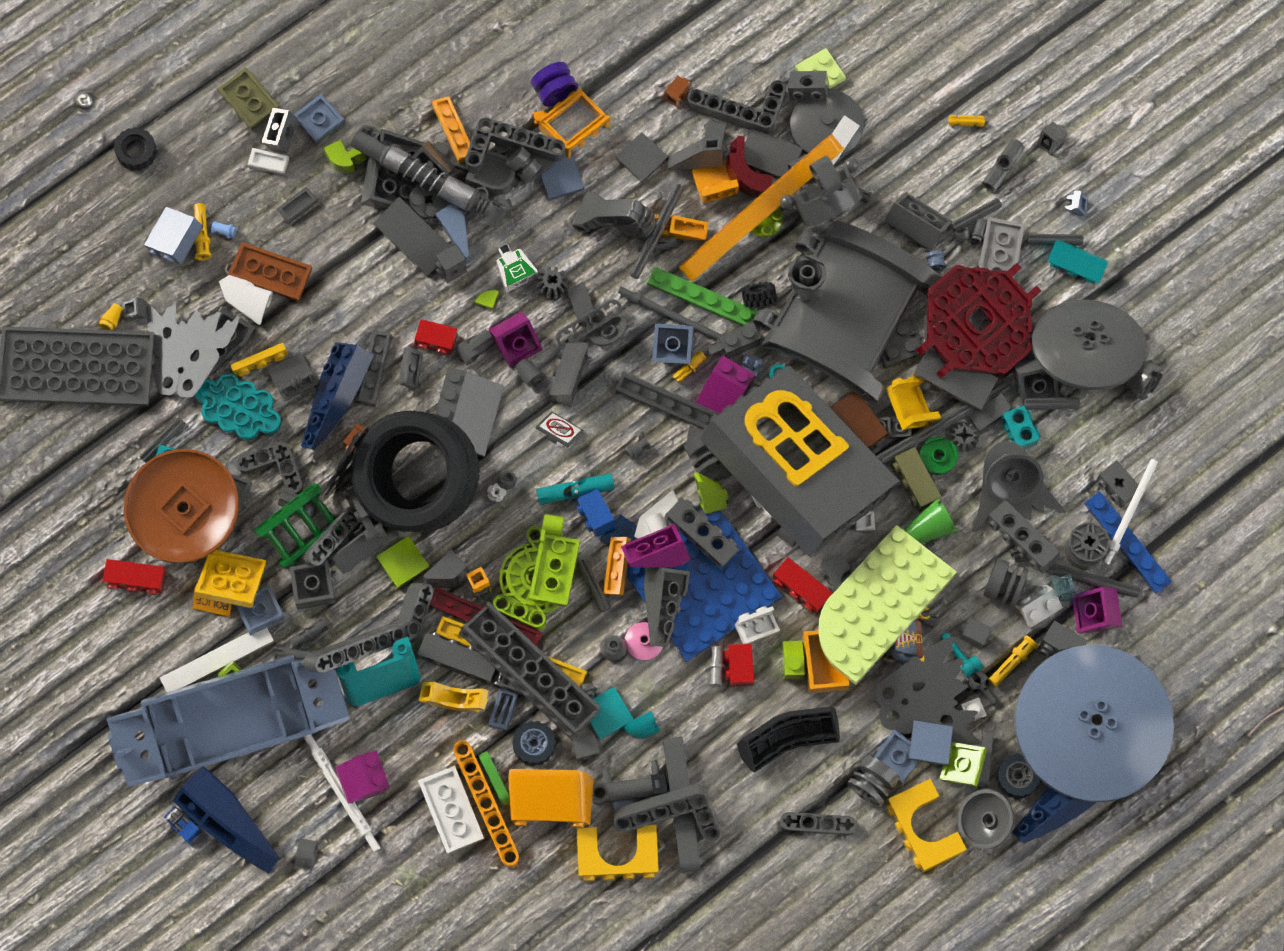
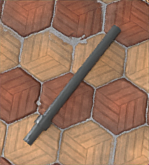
M622 286L618 291L619 294L631 299V302L637 305L640 303L685 326H693L694 330L714 340H718V337L721 336V334L642 297V294L636 291L632 292Z

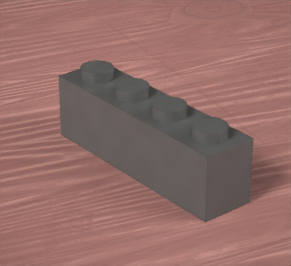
M434 632L425 634L417 653L419 659L491 685L497 669L474 647H463L460 645V642L453 639L449 641L444 640L440 634Z

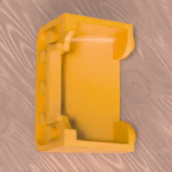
M510 769L511 821L515 823V826L526 827L527 823H531V821L568 822L572 824L573 828H584V825H590L594 778L586 772L578 770Z

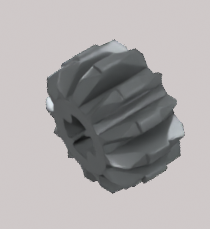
M556 266L554 271H551L550 267H547V272L541 271V276L537 277L539 282L537 288L541 289V295L547 293L548 299L551 295H554L557 299L558 293L564 295V289L568 288L566 283L568 282V277L564 276L565 272L563 270L558 272V267Z

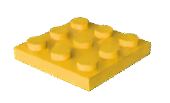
M219 550L214 551L207 556L195 589V597L252 608L267 560Z

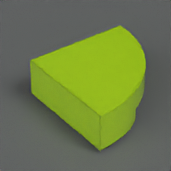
M489 290L483 292L476 299L475 305L493 310L499 291Z

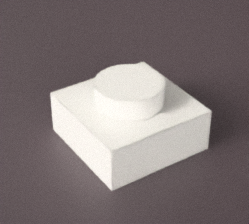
M980 698L960 705L962 710L978 711L974 721L987 716Z

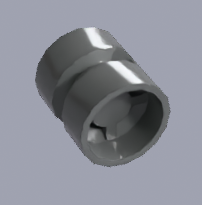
M523 146L517 149L506 162L513 171H518L517 175L524 182L530 180L542 166L534 157L530 158V153Z

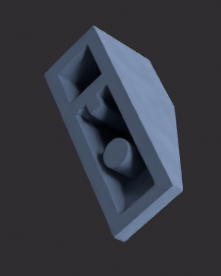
M450 204L435 213L436 220L452 244H456L465 258L466 264H468L470 259L464 217L466 213L462 208Z

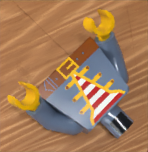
M920 614L886 651L887 655L893 656L902 665L912 658H918L924 662L921 621H918V619L928 620L930 616L924 617Z

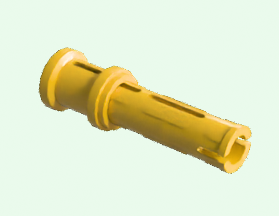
M203 203L194 205L195 218L203 225L194 241L196 245L195 259L199 261L209 260L212 257L209 252L211 240L207 236L206 205Z
M1026 635L1024 641L1017 648H1013V654L988 678L989 682L998 687L1020 662L1026 661L1027 656L1034 649L1038 648L1036 642Z

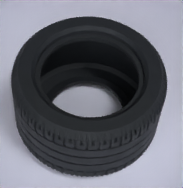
M400 411L379 419L362 435L352 457L351 481L360 505L378 523L402 532H430L441 529L456 521L468 509L469 504L472 503L479 484L480 468L478 467V456L470 438L451 420L440 415L421 411ZM415 442H429L436 445L442 451L446 461L447 475L443 489L433 501L427 503H415L404 498L397 491L392 479V466L397 454L404 447Z

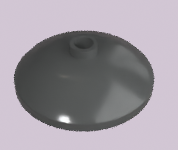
M1010 453L992 463L987 471L985 481L987 490L994 500L999 503L1006 500L1011 505H1020L1028 502L1038 494L1043 485L1044 476L1042 468L1036 459L1024 453Z
M990 789L975 791L961 804L958 812L959 831L962 837L974 847L981 849L995 848L1009 837L1013 829V808L1009 800L997 791ZM993 817V823L990 824L989 819Z

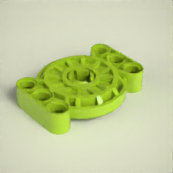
M532 526L526 533L527 543L515 548L502 563L499 577L502 594L494 598L493 606L505 617L541 631L546 626L544 614L557 610L560 605L529 600L531 589L529 578L534 574L540 538L532 540L530 536L534 533L541 536L542 528ZM510 561L508 568L505 570L507 563ZM552 561L550 563V568L553 570H558L561 567L559 561ZM503 576L506 577V586H503ZM550 579L546 582V586L553 589L557 586V581ZM500 601L507 603L504 609L497 607ZM518 609L525 611V614L521 617L516 616L514 613ZM535 617H540L543 621L541 624L536 625L532 623V620Z

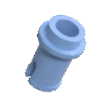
M214 221L211 233L227 236V239L235 237L237 228L233 224L226 225Z

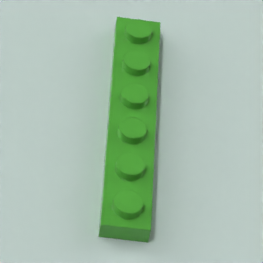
M654 267L647 282V285L740 326L751 323L758 312L755 309L745 307L741 303L657 267Z

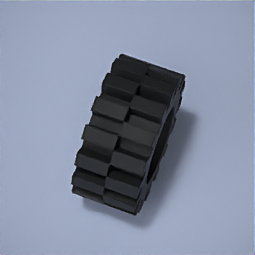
M771 282L752 283V285H747V287H743L741 290L744 306L748 308H764L763 306H770V304H774L777 301L775 284Z

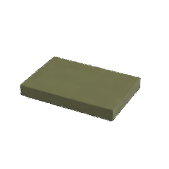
M246 67L217 88L218 93L251 131L270 118L273 108L281 109Z

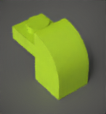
M341 140L324 147L329 163L336 171L341 173L355 172L354 164H360L368 158L367 155L356 149L347 152Z

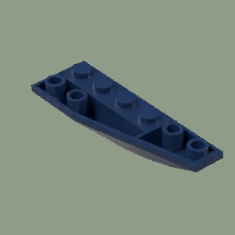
M335 342L320 376L302 440V448L315 450L341 420L359 390L374 356L372 353L358 345Z
M204 766L181 787L172 800L216 840L268 874L280 860V857L234 793Z
M1049 787L1014 828L1012 834L1023 843L1029 842L1063 826L1089 809L1096 802L1072 799Z

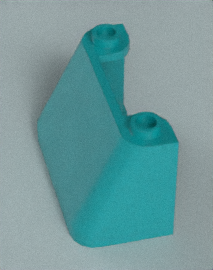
M408 637L397 640L393 644L392 652L394 658L359 671L356 670L353 662L335 668L346 700L351 706L357 707L416 686L420 682L421 673Z

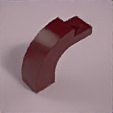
M737 136L731 142L730 153L725 158L726 170L731 180L737 179L739 189L742 192L757 198L772 185V175L759 174L748 167L744 158L745 137Z

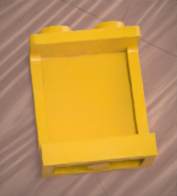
M916 376L905 380L902 378L892 381V385L886 388L902 430L927 427L941 419L939 411H929L920 389V384L924 380L916 378Z

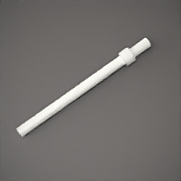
M1150 460L1113 540H1110V547L1102 563L1109 565L1115 552H1118L1121 546L1119 543L1158 461Z

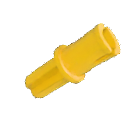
M698 350L691 357V364H684L673 375V378L678 383L682 382L691 372H695V369L707 359L706 356Z

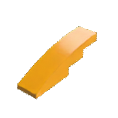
M654 214L656 223L660 215ZM672 215L660 237L669 238L675 236V239L706 241L709 222Z

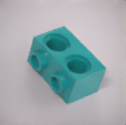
M1024 405L1002 414L1001 421L1011 442L1020 445L1024 450L1037 445L1040 433L1037 427L1033 426L1031 422L1032 415L1029 410L1025 409ZM1020 417L1022 423H1016L1013 418ZM1021 434L1029 435L1030 440H1024Z

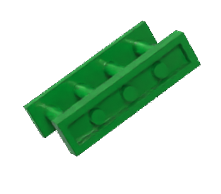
M313 483L253 529L260 538L264 536L269 539L283 558L279 562V565L283 568L293 566L297 562L296 559L306 552L336 520L322 500L318 502L319 493L322 489L316 483ZM309 500L314 502L329 522L322 530H319L304 510V504ZM293 513H298L314 535L306 542L303 541L288 521V517ZM278 524L285 528L298 546L291 554L287 552L273 533V528ZM336 526L335 532L340 529L339 526Z

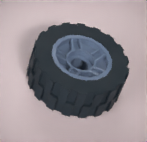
M529 721L516 729L512 744L514 753L521 762L532 766L542 765L544 762H548L549 758L554 755V750L556 749L555 735L547 724L540 723V721ZM536 739L538 745L535 747L531 746L530 742Z

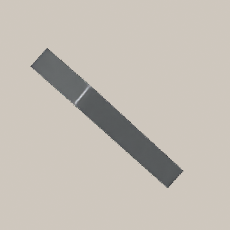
M414 582L410 584L397 621L308 654L304 658V668L310 672L325 673L392 647L397 640L408 637L410 640L419 636L432 600V586L427 583Z

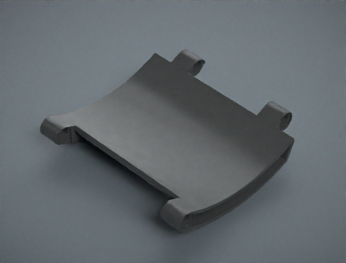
M838 220L828 225L822 237L810 230H804L795 248L802 254L816 256L822 260L827 272L826 279L810 301L798 299L793 289L780 313L774 312L765 306L758 310L752 322L756 327L769 331L761 346L800 360L841 382L869 403L878 404L886 387L873 377L872 372L917 289L928 296V289L942 276L900 247L848 223Z

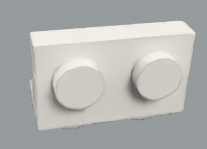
M1048 585L1038 586L1031 594L1022 596L1015 605L1021 611L1027 626L1030 628L1063 608L1055 590Z
M764 606L757 609L756 613L751 615L745 613L738 617L739 619L735 623V627L743 644H750L779 633L780 629L773 616V606L769 608Z

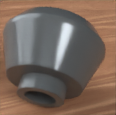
M609 635L602 640L600 650L606 659L617 661L626 654L627 645L621 636Z

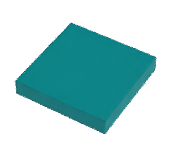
M615 687L593 698L601 708L590 724L600 740L634 720Z

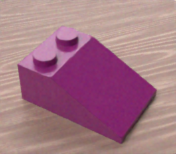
M722 355L698 396L696 403L722 413V410L727 405H734L740 396L747 394L754 382L755 374Z
M675 524L621 546L630 567L673 568L681 566L690 560Z

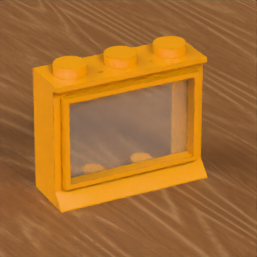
M581 88L576 92H571L567 99L563 102H558L549 113L546 112L539 118V130L546 136L563 141L565 144V156L568 159L571 157V150L575 146L582 148L585 145V139L589 135L596 137L602 125L606 128L610 127V116L606 115Z

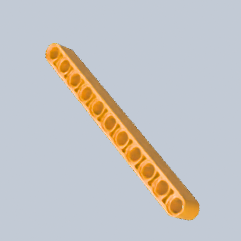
M833 134L825 138L679 266L685 276L691 282L699 277L780 206V200L784 195L792 196L813 177L809 168L810 164L824 156H828L831 161L838 156L844 148Z

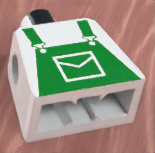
M509 245L499 248L502 257L496 261L506 293L537 279V269L521 249L512 252Z

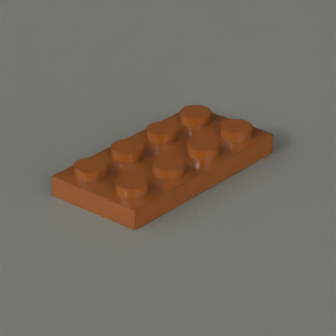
M241 242L228 276L231 275L247 280L256 287L299 302L313 268L311 265Z

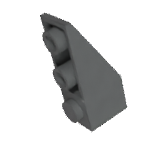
M722 137L701 139L668 157V171L723 167L724 150Z

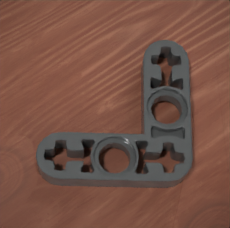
M278 442L244 454L237 459V468L243 474H249L277 464L286 490L298 495L303 490V484L290 447L284 442ZM279 448L286 450L284 451L286 460H283L281 454L278 453ZM263 453L269 455L268 461L264 463L258 460L259 456ZM252 457H255L257 465H254V462H252ZM246 460L247 463H249L248 468H244V466H241L243 465V461ZM286 464L293 466L291 473L283 472V467ZM293 477L295 484H299L296 490L289 488L292 486L289 478Z

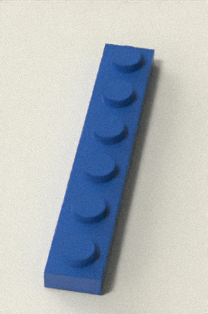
M1099 491L1088 499L1084 505L1113 540L1122 518ZM1127 527L1119 543L1121 545L1119 549L1152 591L1157 594L1171 584L1172 581L1131 529Z

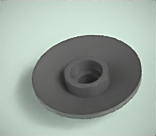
M614 317L591 332V339L598 346L614 344L624 336L627 325L622 318Z

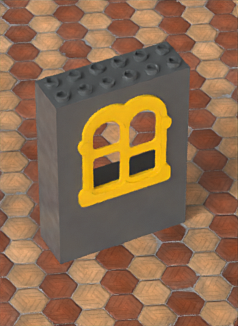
M789 365L785 369L780 368L771 379L767 377L761 383V386H754L747 396H740L734 405H727L720 415L717 413L713 415L709 420L710 424L703 429L704 434L700 440L805 553L811 557L885 501L899 480ZM781 403H790L809 425L799 432H794L778 414V406ZM760 418L772 419L782 429V433L768 441L759 433L756 423ZM814 430L830 445L828 449L819 455L815 454L803 441V438ZM788 438L810 459V462L799 470H794L775 449L777 445Z

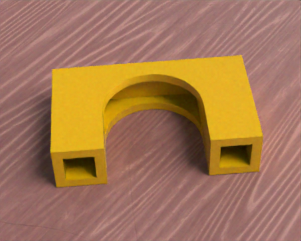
M931 779L887 800L888 805H886L888 814L894 816L896 820L895 827L898 833H902L905 838L903 842L907 851H911L914 856L912 860L917 870L921 869L922 873L965 853L967 850L958 832L936 842L924 841L914 833L911 826L913 813L939 798V794Z
M647 825L636 829L637 852L630 862L621 866L610 865L600 857L597 847V827L577 828L579 879L583 878V881L589 882L595 881V878H603L604 881L615 880V877H623L624 880L635 879V876H643V879L655 878V875H658L659 872L656 825Z

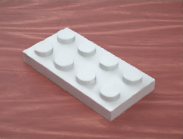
M455 766L418 780L447 854L484 840Z

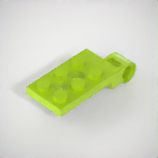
M544 515L529 600L568 606L580 540L561 537L564 517ZM552 561H559L561 567L558 570H553L550 568V563ZM550 579L557 581V586L553 589L546 586V582Z

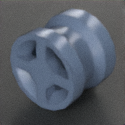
M936 250L926 254L927 265L934 271L946 268V263L943 261L945 257L944 252Z

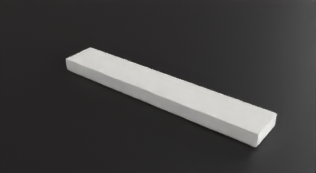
M267 628L252 635L248 632L160 677V680L166 692L190 686L223 669L231 660L237 662L274 643V640Z

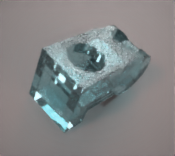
M1071 574L1052 579L1056 597H1059L1060 601H1067L1076 597Z

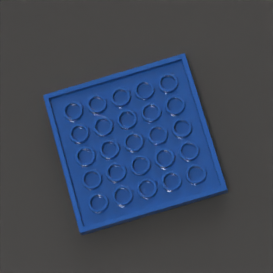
M721 510L705 514L709 519L708 522L713 526H718L723 531L722 535L727 539H732L739 549L737 554L722 570L680 532L679 534L690 560L681 566L673 568L660 567L690 571L688 591L686 597H682L679 605L681 610L675 616V627L670 638L686 662L736 630L735 623L738 621L739 616L745 613L751 615L756 613L757 609L764 606L769 608L782 599L779 591ZM698 529L699 535H708L705 529ZM715 541L712 543L715 549L722 548L719 542ZM628 564L626 577L646 604L644 591L646 567H630Z

